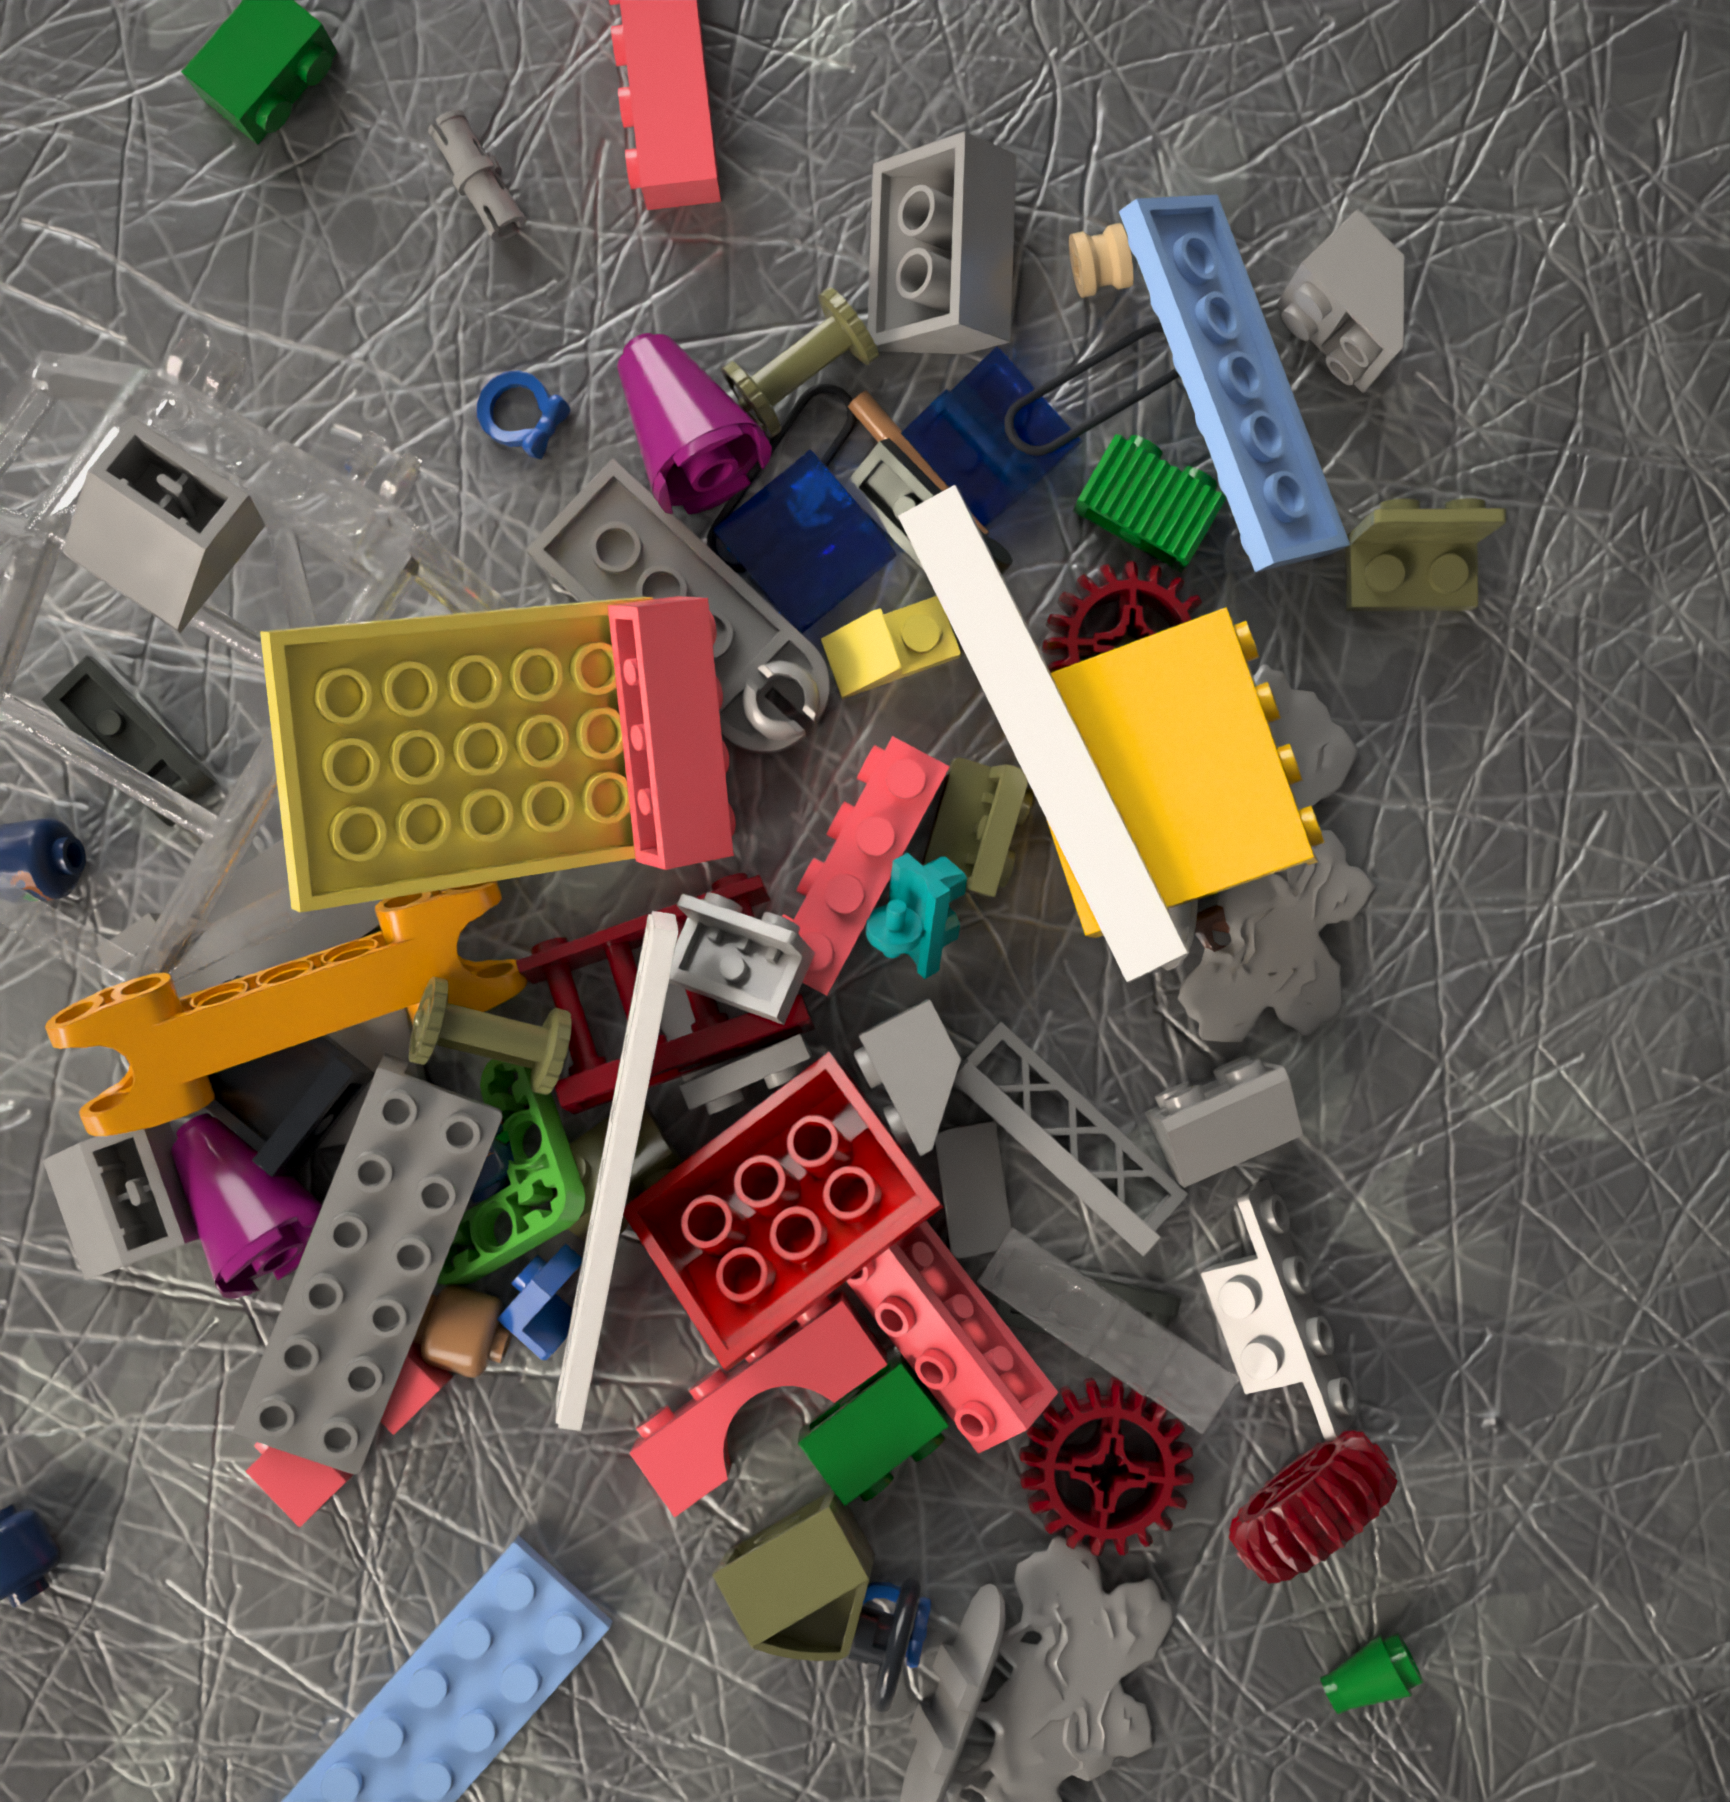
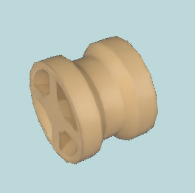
M1121 223L1107 226L1104 232L1099 235L1089 236L1084 231L1070 234L1069 254L1075 285L1081 298L1094 296L1099 288L1112 285L1118 290L1133 286L1132 256L1128 238Z

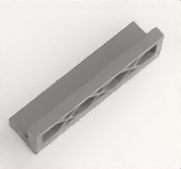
M1001 1021L959 1065L954 1083L1144 1257L1161 1238L1155 1231L1189 1194ZM1001 1040L1020 1056L1021 1084L995 1085L976 1068ZM1029 1065L1048 1083H1030ZM1057 1090L1067 1099L1068 1127L1041 1128L1031 1118L1030 1091ZM1003 1092H1022L1023 1110ZM1076 1109L1092 1122L1094 1126H1077ZM1104 1133L1114 1144L1115 1169L1088 1171L1078 1162L1077 1134ZM1068 1135L1069 1152L1051 1136ZM1123 1152L1140 1168L1124 1169ZM1151 1177L1168 1194L1144 1220H1141L1125 1205L1124 1178ZM1115 1178L1116 1196L1098 1179Z

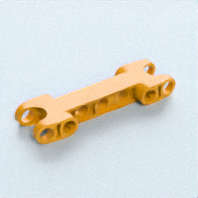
M492 881L383 899L375 906V912L381 928L380 932L180 998L171 975L168 973H155L105 988L64 1008L48 1020L45 1025L46 1032L54 1048L108 1047L125 1056L130 1064L128 1072L119 1083L109 1087L80 1108L79 1115L86 1132L93 1136L118 1135L155 1127L199 1111L214 1100L215 1094L208 1077L209 1074L406 1007L413 1026L414 1016L428 981L433 976L448 981V1003L485 1012L514 997L527 985V979L518 971L516 959L475 962L463 959L457 952V942L460 933L467 924L483 915L502 900L498 882Z

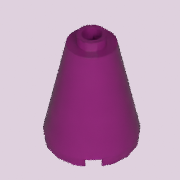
M644 333L634 337L625 345L623 354L617 363V370L652 494L663 511L673 514L672 506L683 505L688 515L698 514L723 504L733 495L747 488L751 482L746 473L757 461L762 469H764L770 460L772 446L766 438L764 430L670 336Z
M205 1113L187 1121L176 1133L178 1139L171 1148V1154L215 1286L222 1297L235 1299L248 1296L259 1291L253 1280L273 1272L277 1280H280L298 1268L323 1204L294 1177H271L252 1161L258 1152L218 1118Z

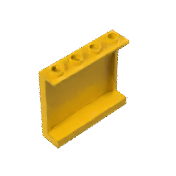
M1227 607L1051 673L1168 910L1303 863L1308 865L1317 863L1318 860L1313 847L1325 843L1312 805L1299 809L1291 785L1303 781L1291 745L1288 743L1278 747L1270 723L1281 719L1270 685L1268 682L1256 686L1248 664L1249 661L1260 658L1247 621L1234 624ZM1049 825L1085 936L1093 938L1104 936Z

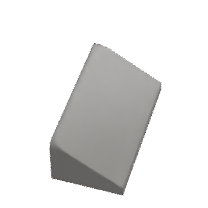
M995 1120L939 1128L934 1146L950 1252L956 1259H963L1014 1247Z

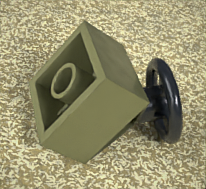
M831 1489L728 1549L712 1576L751 1648L771 1655L810 1661L841 1660L849 1655L848 1659L863 1664H868L869 1662L879 1665L872 1696V1706L881 1713L890 1709L905 1660L920 1598L921 1585L914 1577L906 1578L903 1581L893 1614L863 1606L875 1553L849 1506H844Z

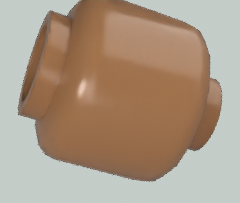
M448 1285L438 1296L431 1294L412 1343L420 1345L421 1358L426 1364L466 1377L475 1378L486 1370L490 1360L498 1363L503 1362L513 1334L497 1320L505 1310L502 1300L459 1285Z

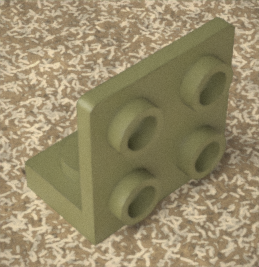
M1477 498L1448 501L1445 503V509H1420V501L1416 499H1393L1381 502L1380 509L1371 512L1347 535L1350 546L1345 547L1346 611H1471L1478 607L1477 543L1506 523V509L1486 508L1485 500Z

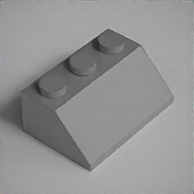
M964 131L873 163L867 330L873 338L878 351L966 354L1010 343L1016 154Z

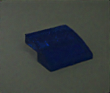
M998 346L952 390L945 389L901 432L905 439L949 488L953 485L957 486L970 512L984 527L988 526L1024 496L1083 442L1079 436L1051 453L1043 456H1034L1019 451L1009 441L1005 432V416L1009 407L1018 399L1037 388ZM1044 396L1023 407L1017 412L1014 419V429L1017 436L1031 446L1046 445L1072 430V427Z
M811 449L713 529L720 542L755 580L766 598L801 634L897 556L894 549L866 513Z

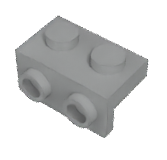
M707 892L704 900L682 894L677 907L688 918L676 942L669 983L784 1025L815 954L798 934L800 927L782 916L769 912H764L761 920L742 914L743 908L739 904L715 893Z

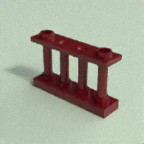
M746 873L732 874L717 880L711 885L712 891L710 893L721 895L736 902L743 908L742 914L755 918L752 907L770 901L767 888L760 874L748 878ZM706 893L695 898L704 900ZM677 904L657 910V912L675 914L678 926V940L688 917L677 907ZM648 914L570 942L565 937L540 942L531 948V956L515 961L519 973L533 985L547 980L555 1008L566 1010L571 1014V1035L568 1049L573 1065L568 1069L570 1076L558 1080L555 1089L561 1107L574 1115L613 1101L620 1059L607 1063L605 1057H598L571 971L607 959L628 1022L638 971L631 950L641 947L643 944ZM685 989L695 1022L690 1026L692 1033L668 1041L666 1035L658 1034L648 1088L789 1039L799 1033L803 1034L814 1030L815 1026L805 1000L801 994L796 996L786 1022L783 1025L750 1012L729 1019L727 1013L719 1012L716 1000Z

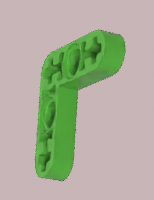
M491 1059L482 1072L480 1088L485 1104L499 1108L502 1111V1117L505 1121L502 1125L503 1130L508 1132L514 1161L509 1160L507 1170L511 1185L464 1212L436 1283L444 1285H468L474 1283L568 1229L579 1220L584 1210L586 1199L584 1186L552 1093L544 1095L531 1090V1068ZM513 1072L518 1073V1080L515 1082ZM511 1085L513 1095L508 1094V1087ZM524 1105H529L530 1108L525 1110ZM532 1124H537L542 1135L541 1147L532 1158H529L523 1150V1137L526 1130ZM552 1188L557 1189L558 1196L551 1201L552 1211L531 1210L530 1206L539 1207L553 1197ZM506 1210L512 1219L513 1228L509 1240L501 1246L494 1236V1224L498 1215ZM456 1245H474L477 1249H467L455 1256L457 1253ZM453 1256H455V1258L453 1259L454 1267H452L450 1259Z

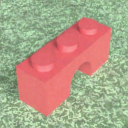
M411 1344L380 1421L393 1435L453 1378L447 1370L426 1364L421 1358L419 1344ZM258 1442L254 1447L262 1455L245 1471L299 1528L354 1475Z

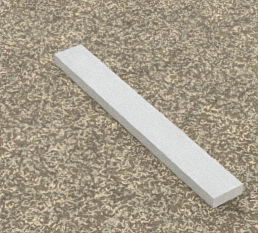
M953 485L898 516L1126 981L1131 982L1189 954L1185 942L960 490L956 485Z
M652 911V914H648L556 1393V1423H558V1428L581 1431L677 942L678 926L675 914Z

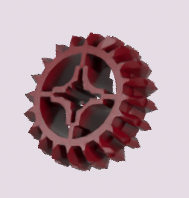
M1127 561L1122 571V580L1118 581L1114 569L1109 564L1102 565L1098 570L1100 587L1085 574L1078 577L1075 585L1083 600L1068 592H1063L1059 596L1057 603L1070 617L1061 614H1050L1046 621V627L1055 633L1063 635L1062 637H1052L1043 641V653L1061 655L1062 657L1061 660L1054 661L1047 665L1050 673L1081 662L1080 657H1087L1089 659L1111 651L1122 639L1127 627L1128 635L1136 638L1135 641L1156 634L1144 622L1143 606H1140L1139 602L1156 610L1172 628L1191 621L1192 619L1189 614L1193 613L1200 606L1202 600L1198 595H1194L1182 603L1176 597L1184 585V580L1180 577L1173 579L1166 589L1159 586L1158 582L1162 575V568L1153 565L1144 581L1138 580L1136 562ZM1119 600V613L1116 616V624L1113 630L1094 633L1092 637H1078L1081 622L1091 611L1103 604Z
M1090 1377L1084 1379V1390L1087 1397L1077 1400L1069 1386L1062 1387L1060 1394L1066 1407L1058 1411L1052 1403H1049L1042 1412L1045 1419L1050 1422L1048 1427L1033 1423L1026 1430L1027 1435L1033 1441L1039 1443L1040 1446L1020 1448L1019 1458L1021 1462L1035 1467L1020 1474V1482L1023 1489L1038 1490L1030 1497L1028 1505L1033 1514L1049 1511L1043 1521L1044 1528L1049 1534L1059 1532L1067 1525L1064 1538H1067L1066 1545L1075 1549L1080 1545L1085 1535H1089L1088 1542L1092 1555L1099 1557L1104 1551L1106 1539H1113L1118 1554L1125 1556L1129 1550L1126 1537L1133 1534L1137 1535L1144 1547H1150L1153 1540L1147 1527L1153 1522L1161 1529L1171 1531L1173 1522L1164 1511L1166 1506L1174 1509H1186L1188 1503L1186 1498L1173 1487L1193 1484L1194 1475L1191 1470L1177 1465L1192 1458L1193 1450L1189 1443L1174 1442L1183 1434L1185 1427L1178 1418L1163 1421L1169 1411V1406L1165 1400L1158 1398L1145 1407L1148 1390L1139 1383L1131 1389L1126 1399H1123L1124 1387L1119 1377H1111L1107 1385L1106 1395H1100L1095 1379ZM1102 1418V1420L1097 1421L1095 1434L1088 1442L1080 1445L1067 1444L1065 1450L1060 1449L1065 1439L1076 1428L1088 1421ZM1122 1419L1139 1425L1151 1435L1156 1449V1462L1146 1461L1142 1458L1141 1454L1124 1449V1435L1121 1432ZM1111 1445L1113 1449L1111 1452L1119 1467H1109L1107 1477H1103V1484L1101 1486V1480L1094 1465L1103 1464L1105 1454H1109ZM1054 1469L1068 1471L1071 1478L1079 1479L1089 1484L1090 1511L1074 1505L1062 1495L1055 1485ZM1148 1482H1151L1145 1493L1136 1502L1124 1509L1115 1511L1118 1497L1125 1490L1134 1487L1146 1488Z
M1344 1431L1332 1441L1317 1443L1303 1455L1300 1454L1288 1466L1282 1467L1279 1473L1266 1481L1265 1485L1258 1492L1250 1496L1249 1502L1238 1510L1237 1516L1232 1519L1228 1536L1237 1549L1236 1554L1249 1570L1252 1569L1261 1581H1266L1268 1584L1292 1580L1299 1573H1307L1317 1563L1325 1562L1339 1548H1345L1346 1543L1355 1535L1363 1532V1528L1371 1520L1379 1516L1380 1509L1390 1502L1398 1480L1396 1479L1395 1471L1387 1462L1389 1460L1376 1442L1372 1444L1363 1431Z

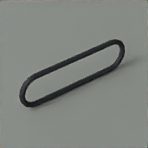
M1151 323L1141 327L1018 399L1009 407L1005 416V432L1009 441L1019 451L1028 455H1046L1178 378L1180 375L1174 368L1157 380L1043 446H1031L1023 442L1017 436L1014 429L1016 414L1023 407L1144 336L1154 332L1164 333L1161 323Z
M818 384L809 388L800 396L780 425L782 430L769 441L772 446V455L807 402L816 395L831 393L838 396L846 406L847 420L844 427L758 552L747 562L733 564L724 560L716 548V537L720 528L749 486L728 500L711 525L707 535V546L736 573H744L754 569L765 558L851 433L856 422V416L848 406L853 399L843 388L833 384ZM758 461L746 474L751 484L762 469Z

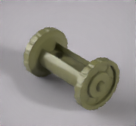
M828 287L818 295L826 320L750 377L745 370L733 361H730L721 368L724 379L738 399L739 406L750 415L769 438L774 437L782 430L773 406L844 352L849 350L865 365H869L879 357L876 344L864 323L843 296L834 288Z
M433 976L425 987L414 1016L408 1053L409 1061L425 1065L436 1045L531 1068V1090L548 1095L558 1081L567 1055L571 1035V1014L566 1010L553 1008L543 1026L540 1027L448 1003V981Z

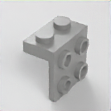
M668 983L660 1026L664 1035L670 1041L692 1033L690 1026L695 1022L685 989ZM716 1000L719 1012L727 1013L729 1019L749 1013ZM799 1033L789 1039L682 1076L685 1083L679 1087L689 1110L704 1104L708 1114L711 1115L745 1100L740 1088L764 1078L768 1089L792 1080L803 1071L800 1062L811 1058L812 1054L804 1035Z

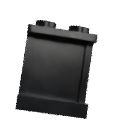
M238 975L234 979L241 978L244 976ZM326 1034L209 1074L208 1077L215 1096L214 1100L204 1108L258 1152L252 1161L271 1177L296 1176L371 1081L375 1073Z

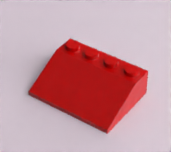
M827 1052L627 1204L623 1215L722 1368L729 1371L943 1208V1206L850 1074L830 1052Z

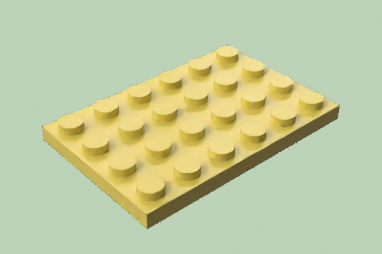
M634 597L260 631L291 908L301 913L634 859L635 850L608 605L652 600L653 597Z

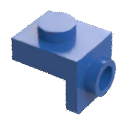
M566 1243L548 1263L537 1255L511 1283L520 1292L519 1295L497 1318L502 1325L541 1360H547L568 1336L573 1309L556 1292L581 1265L582 1258Z

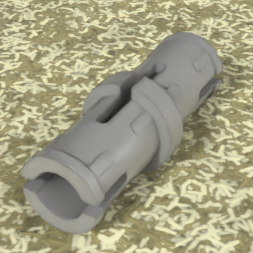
M452 110L440 115L435 119L437 124H431L428 132L454 173L452 180L454 186L461 196L467 195L493 241H503L519 232L513 222L518 227H524L527 220L501 179L503 170L495 156L491 155L488 157L467 122L463 111Z

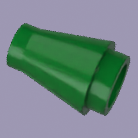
M1380 1633L1335 1670L1320 1677L1324 1691L1338 1715L1350 1709L1411 1697V1689L1424 1683L1419 1668L1399 1633L1386 1639Z

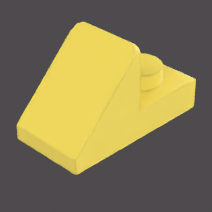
M937 596L883 614L881 608L873 610L821 638L842 699L958 659L961 656L951 624Z

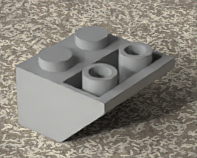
M1357 209L1300 264L1276 306L1282 311L1281 317L1283 322L1296 337L1304 341L1310 339L1327 356L1325 359L1326 364L1333 375L1346 385L1354 384L1362 393L1377 380L1404 348V255Z
M132 416L87 470L62 552L66 557L181 633L263 530L265 524L248 493Z
M925 999L859 1033V1038L864 1046L853 1053L871 1089L881 1083L884 1084L893 1102L883 1108L884 1115L900 1146L904 1147L913 1142L920 1156L933 1149L961 1061L931 1000Z
M1244 1056L1214 1069L1213 1073L1217 1080L1201 1087L1200 1085L1192 1086L1190 1082H1185L1155 1096L1158 1106L1144 1113L1176 1183L1185 1188L1303 1135L1290 1079L1284 1066L1262 1062L1260 1058L1250 1061L1249 1056Z
M170 1122L118 1135L96 1136L43 1160L85 1281L199 1239L171 1154V1148L176 1139Z

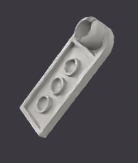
M612 458L527 547L526 551L579 602L634 597H653V599L675 596L708 598L709 611L714 617L717 630L716 641L713 645L715 673L723 691V703L719 710L722 736L738 748L751 753L772 754L787 750L806 737L805 730L797 722L791 721L766 698L772 689H775L814 727L823 717L829 702L830 681L825 661L815 646L674 514L665 513L654 496L615 459Z

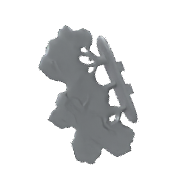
M1057 1536L1051 1540L1048 1551L1033 1553L1028 1559L1017 1564L1014 1580L1018 1595L1023 1604L1020 1623L1004 1632L1006 1612L1001 1590L990 1583L981 1587L971 1600L964 1615L954 1645L951 1646L945 1643L940 1645L932 1666L940 1682L931 1706L918 1703L910 1729L917 1743L906 1771L900 1802H943L946 1793L949 1802H969L971 1796L962 1792L966 1787L982 1794L986 1802H1062L1058 1789L1062 1781L1070 1775L1085 1781H1091L1110 1770L1116 1757L1124 1756L1130 1758L1154 1747L1151 1735L1152 1726L1146 1705L1135 1701L1132 1696L1124 1693L1120 1680L1136 1670L1141 1664L1155 1659L1157 1651L1173 1623V1611L1169 1602L1161 1599L1160 1590L1156 1583L1151 1579L1136 1583H1124L1119 1585L1110 1594L1105 1593L1102 1589L1098 1559L1096 1555H1092L1090 1547L1080 1543L1075 1549H1072L1066 1545L1067 1538ZM1029 1631L1039 1632L1043 1638L1038 1645L1020 1642V1640ZM998 1653H1000L1013 1666L1012 1675L996 1691L993 1698L983 1702L981 1701ZM974 1718L989 1721L995 1731V1742L988 1758L979 1766L966 1772L955 1769ZM991 1770L994 1774L993 1778L985 1785L975 1780V1776L983 1771Z

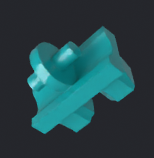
M909 853L893 860L888 904L873 910L867 919L866 937L873 947L882 951L886 957L896 958L903 953L909 955L916 963L917 973L924 979L939 972L943 947L959 937L961 923L956 913L949 907V903L965 894L967 884L965 873L945 856H940L924 866Z

